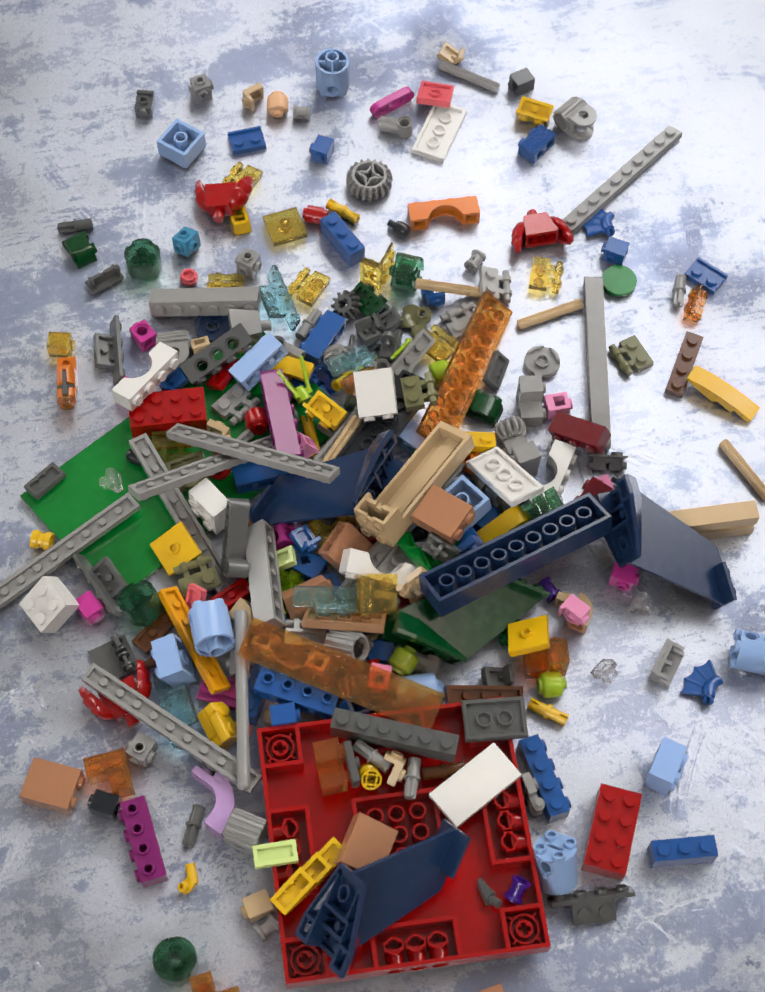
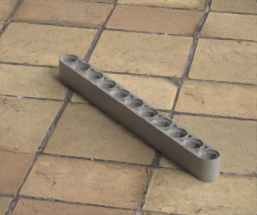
M584 276L583 298L589 421L605 426L611 433L603 277ZM611 437L605 449L611 448Z

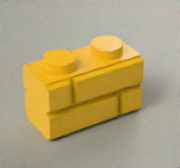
M212 702L199 712L197 717L208 739L226 750L237 741L236 722L232 720L229 714V707L224 702Z

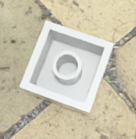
M205 478L188 491V501L195 517H200L205 528L208 531L212 530L217 535L225 526L228 499Z
M43 576L19 603L41 633H56L80 606L61 580L55 576Z

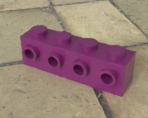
M145 796L121 802V810L118 811L121 823L125 822L127 828L123 830L126 843H131L132 849L128 850L131 862H136L137 870H134L137 883L141 882L143 888L168 881Z

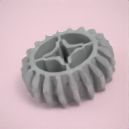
M369 158L367 161L361 159L360 163L355 161L354 166H350L346 178L347 188L351 191V194L356 195L357 199L362 197L363 201L369 199L370 202L374 198L377 201L379 197L384 198L385 194L389 193L393 181L391 170L388 169L387 164L383 165L382 160L379 162L376 159L370 161Z

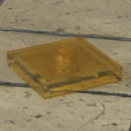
M296 207L263 216V221L274 247L308 237Z

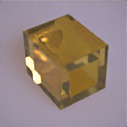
M49 332L46 346L49 357H72V351L76 349V341L73 340L71 332Z

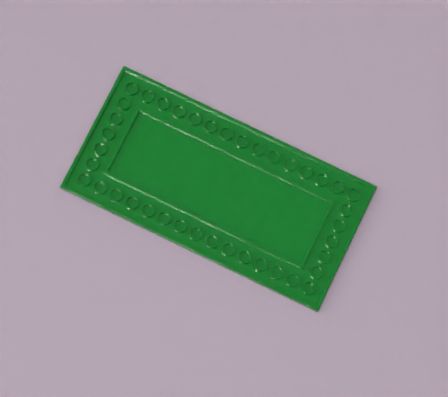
M232 343L229 344L231 350L236 349L232 347ZM221 351L214 355V359L217 361L223 357ZM243 352L237 356L240 360L245 354ZM201 364L199 366V370L205 371L208 367V364ZM213 373L200 386L198 384L194 386L189 381L181 388L203 387L207 422L209 419L221 421L230 428L232 438L236 439L247 430L245 419L241 423L238 422L232 426L229 423V420L232 418L231 416L224 420L211 408L212 404L238 382L233 376L223 391L209 389L206 385ZM259 381L249 391L251 398L248 400L257 397L260 403L256 407L265 409ZM311 384V388L313 390V392L310 393L311 397H313L318 390H320L323 394L329 397L317 384ZM292 398L290 404L294 405L300 421L296 430L305 435L300 417L305 415L308 423L307 414L304 412L306 409L302 404L298 405L295 398ZM242 405L236 411H240L244 406ZM314 417V427L319 446L321 447L330 437L316 428L320 420ZM126 418L61 465L59 468L66 474V477L37 501L27 491L20 495L21 499L43 524L55 534L59 541L128 493L129 485L148 479L142 466H135L126 459V452L131 449L129 440L133 439L130 429V418ZM270 429L261 435L254 434V437L249 442L271 435ZM167 435L149 437L164 464L200 450L203 452L204 458L216 453L167 439ZM232 469L229 476L225 479L216 480L210 477V482L227 499L240 498L249 499L250 501L265 490L260 489L238 495ZM188 491L183 492L182 495L184 496V498H185V500L187 501L189 507L191 508V505H190V503H189V501H188V500H189ZM158 494L141 501L133 497L141 509L78 553L84 555L92 567L104 556L110 558L130 586L116 599L117 602L163 568L150 544L176 524ZM198 517V522L200 523L205 534H207L210 531H208L205 528V526L203 525V521L200 517Z

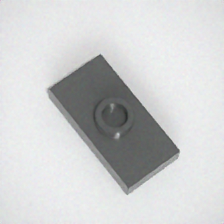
M499 350L493 351L482 379L493 391L499 390L510 361Z
M52 462L24 485V489L38 501L66 477V474Z
M351 740L344 741L342 743V750L351 787L357 788L360 787L358 769H361L359 757H354Z

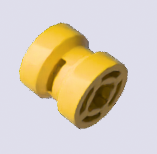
M34 529L30 537V548H42L46 551L54 545L55 534L53 532L42 533L41 530Z
M370 763L362 765L358 774L363 787L368 790L377 789L382 782V776L377 767Z

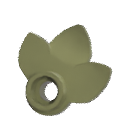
M410 304L402 308L404 315L401 318L404 323L398 327L411 328L413 337L421 329L424 328L426 330L427 323L432 318V312L428 307H418L417 305Z

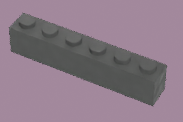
M336 707L330 725L331 736L353 741L361 739L366 744L454 763L460 736Z

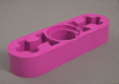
M405 86L373 103L370 107V112L375 118H380V116H384L409 103L414 98V92L408 86Z

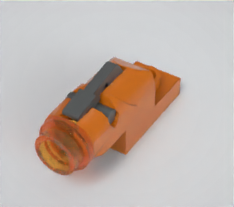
M76 357L57 358V403L62 410H71L77 402Z

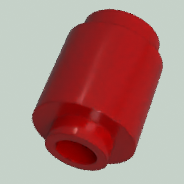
M308 205L307 208L304 207L302 218H305V222L320 225V219L327 216L329 210H325L323 207Z

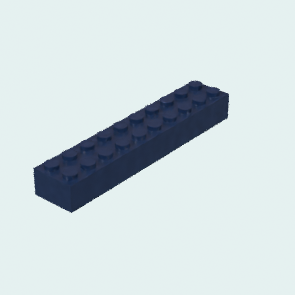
M590 493L584 494L419 575L420 592L439 616L443 617L610 534L612 531V516Z

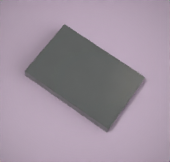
M523 696L461 701L465 743L528 738Z

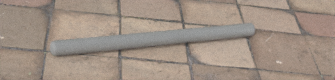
M236 610L234 614L237 787L239 790L246 791L250 788L247 611Z

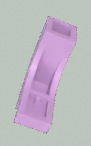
M196 765L191 771L193 778L211 790L216 797L214 809L204 821L205 828L220 839H223V829L232 810L236 807L233 789L229 781L216 772L212 776L213 773L206 767L201 769Z

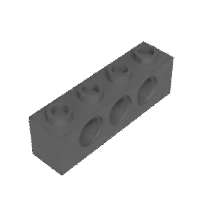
M239 323L179 366L194 386L197 384L200 386L208 380L207 377L212 373L213 375L218 374L223 370L222 366L227 363L232 364L242 352L245 354L253 347L252 345L255 342L244 326ZM232 341H238V347L231 350L229 344ZM221 351L223 353L222 359L215 360V353ZM202 362H207L208 364L205 371L199 370V365Z

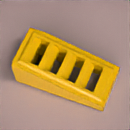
M245 206L240 210H236L233 216H229L236 236L252 231Z

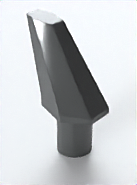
M479 877L477 886L484 904L499 908L502 905V901L495 897L496 892Z

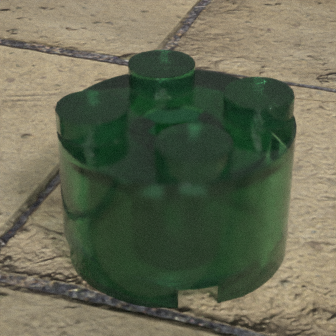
M141 238L132 241V244L129 247L127 245L125 248L124 258L126 267L132 279L149 280L156 279L162 269V259L157 244L155 245L150 239Z
M397 252L395 263L389 269V275L392 276L390 286L416 292L418 289L415 288L414 282L417 278H422L420 273L421 270L424 271V258Z
M554 486L544 491L545 496L541 493L532 499L533 503L529 500L520 506L529 521L564 505Z
M139 580L141 583H131L120 592L118 607L132 625L148 628L164 612L165 607L152 583L147 580Z
M175 936L162 940L156 946L153 952V967L160 980L165 984L181 987L195 977L199 967V958L193 944L184 937ZM179 958L180 963L173 965L172 959L177 960Z

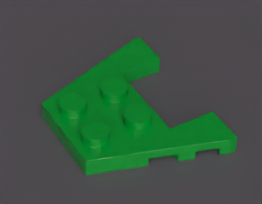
M405 532L396 543L417 568L422 566L429 571L443 564L439 560L432 559L430 554L421 549L422 546H417L410 532ZM458 541L454 543L456 547L460 544Z

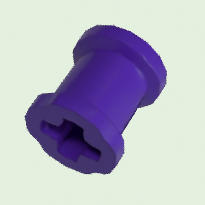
M549 576L537 584L544 587L545 591L550 592V596L546 600L548 603L556 599L559 591L562 592L554 586Z
M513 875V882L509 890L505 891L504 897L510 902L520 905L523 901L522 897L526 889L531 886V883L519 875Z

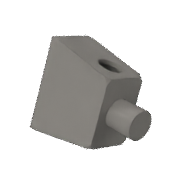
M229 309V328L232 329L241 323L255 343L262 338V331H271L272 329L271 320L260 321L257 310ZM232 341L233 348L238 347V341Z

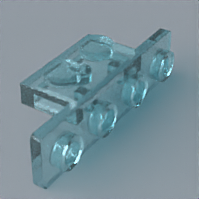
M272 265L267 274L270 285L259 286L261 301L269 318H285L290 331H295L301 321L300 315L294 306V302L290 297L288 288L282 279L277 265Z
M366 344L332 357L326 360L332 376L336 377L350 370L357 372L373 365L372 361L377 359L378 356L376 351L370 353Z
M294 586L292 605L294 607H313L315 613L319 615H330V613L350 615V613H356V607L372 606L373 588L371 586Z
M156 672L153 673V684L159 695L160 707L189 727L198 723L199 720L189 686L182 684L170 690V686L161 679H158ZM170 741L171 745L174 748L183 750L182 748H180L179 746Z

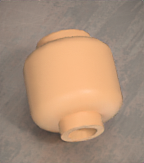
M281 91L272 92L267 97V112L273 115L274 118H282L283 115L288 113V97Z

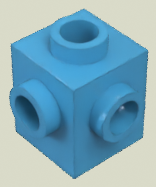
M184 226L172 237L174 252L186 257L193 254L201 246L199 231Z

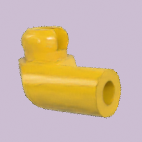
M195 863L185 865L187 877L182 883L179 882L177 886L178 891L182 894L191 893L198 884Z

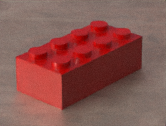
M204 388L166 390L149 394L140 406H137L133 411L129 410L132 437L136 438L144 433L148 437L167 435L166 432L177 423L206 431L207 412Z
M601 783L597 792L583 856L582 871L623 881L627 872L642 799L641 793Z

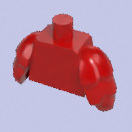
M245 176L238 182L205 184V188L201 180H198L194 189L196 204L201 210L208 212L213 217L214 222L222 223L224 216H233L236 210L241 209L247 204L253 191V178Z
M535 209L529 210L527 215L523 216V221L518 222L514 226L511 234V244L514 247V251L519 254L521 253L523 242L525 248L558 243V241L562 245H570L574 242L571 229L561 218L549 216L547 212L537 213Z
M137 659V686L133 675L120 681L149 699L152 690L150 671L146 668L143 660ZM83 686L78 690L83 699V704L98 718L104 720L115 719L116 722L125 719L129 728L140 723V720L100 693H98V698Z

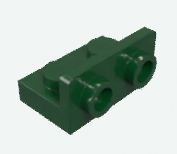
M360 281L352 291L360 297L359 302L362 304V307H359V309L366 316H370L373 321V313L379 315L384 308L387 310L390 308L386 304L388 300L381 294L377 296L374 293L376 289L371 284L367 283L365 285Z

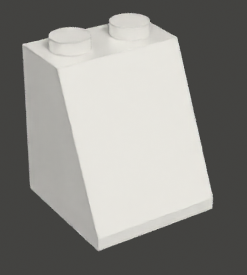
M392 368L353 372L359 418L364 419V422L375 421V417H383V420L394 418V415L398 414L394 371Z

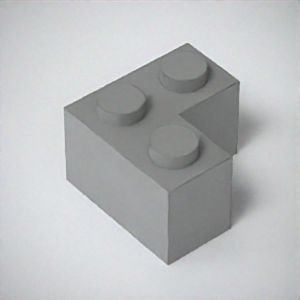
M542 375L519 376L516 391L518 417L525 422L526 427L542 426L543 419H546V408H542L544 393H546V383L542 382Z
M524 434L503 441L502 451L531 476L538 473L541 455L534 441L528 442Z

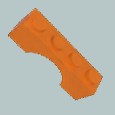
M477 195L408 203L407 216L411 231L428 229L430 222L439 216L454 217L462 225L479 223L480 208Z

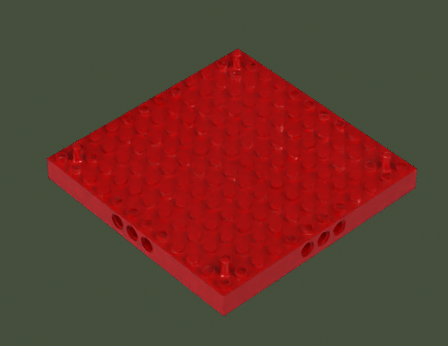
M461 702L367 714L460 735L454 763L464 761L466 765L492 743H495L518 769L513 739L465 743ZM332 719L257 728L269 842L295 839L299 863L272 867L275 893L316 852H319L332 837L342 844L353 816L358 813L367 815L398 831L389 855L435 836L442 820H449L431 800L429 794L447 779L437 778L424 781L422 767L437 766L443 762L450 764V762L398 751L407 759L403 767L406 773L408 758L417 757L422 760L419 772L421 781L418 782L416 798L414 800H407L404 796L406 783L404 778L402 782L397 781L394 787L387 784L395 765L393 763L386 773L377 768L382 776L381 785L377 789H365L361 781L360 787H351L342 750V743L349 741V739L330 735ZM351 740L352 747L356 741ZM368 744L373 749L377 748L378 752L385 756L387 751L391 752L393 750ZM353 750L354 757H359L360 766L368 764L364 757ZM520 778L458 827L459 830L471 839L454 879L447 876L439 893L359 946L352 966L344 979L339 978L329 968L332 958L320 947L305 945L295 935L304 912L335 869L286 916L277 908L286 989L549 952L551 943ZM513 875H519L531 883V886L526 889L520 905L510 902L504 897L505 891L509 890L513 882ZM479 877L496 892L495 897L502 901V905L499 908L484 904L477 886Z

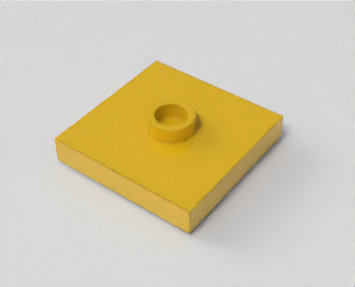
M181 521L150 544L166 572L171 577L175 575L174 567L179 566L182 562L188 563L197 559L196 557L203 554Z
M547 615L508 624V651L510 657L550 648Z

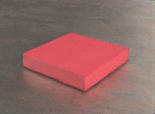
M421 81L416 103L450 108L454 85Z

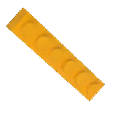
M173 586L160 589L157 594L211 695L227 691L231 685L216 657L201 656L195 651L188 617L189 608L178 587Z

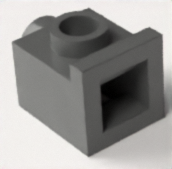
M137 89L134 107L137 117L153 118L156 103L154 91Z

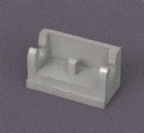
M667 638L648 679L669 688L685 654L683 652L685 648Z

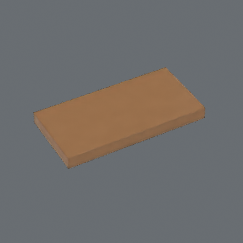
M310 608L306 609L302 619V628L384 634L386 624L385 614Z

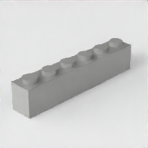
M259 287L151 289L149 298L151 317L228 315L229 309L257 310L260 313L261 306Z
M261 519L248 526L245 558L249 564L248 588L251 596L252 624L256 630L267 635L286 626L274 527Z

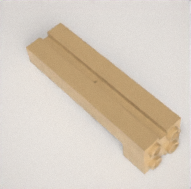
M440 421L379 496L373 500L371 493L367 492L355 506L354 512L356 520L361 527V532L367 537H376L377 541L383 545L387 544L394 547L414 522L411 515L434 484L442 488L475 447L472 435Z
M755 500L668 511L708 540L750 535L755 529L754 524H757L760 518Z

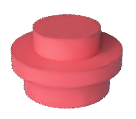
M188 268L182 271L180 280L182 284L192 286L197 283L198 274L193 269Z

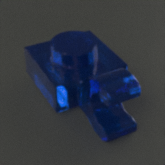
M324 362L315 366L311 375L315 374L317 376L316 384L319 387L324 385L329 395L336 393L331 386L332 379L334 378L333 373L329 371Z

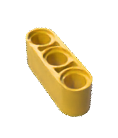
M516 505L504 511L476 533L486 543L529 522L521 507Z

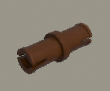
M464 761L450 764L443 762L437 766L422 767L423 780L437 778L445 780L465 766Z

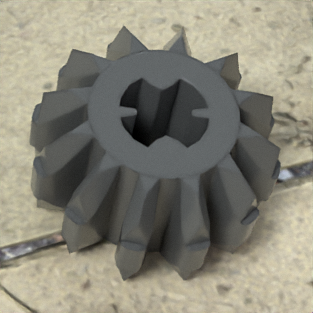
M344 290L343 293L337 292L338 297L332 298L335 301L331 305V308L334 309L333 312L346 318V321H349L350 317L356 319L355 314L361 313L358 310L359 307H362V304L359 302L360 297L353 291Z

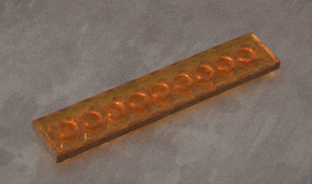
M487 290L481 294L436 388L438 404L432 406L429 403L416 430L424 439L427 438L440 421L458 429L460 428L486 372L493 351L496 350L513 312Z
M254 617L237 654L241 658L399 722L432 729L445 697L444 693Z

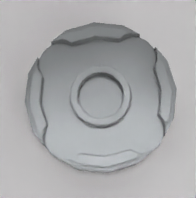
M543 345L535 346L527 351L524 357V368L530 376L542 375V380L549 379L557 374L560 368V357L553 348H547Z

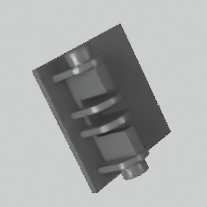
M114 634L111 636L110 642L88 651L92 663L94 662L117 679L136 671L137 660L125 635L119 636Z

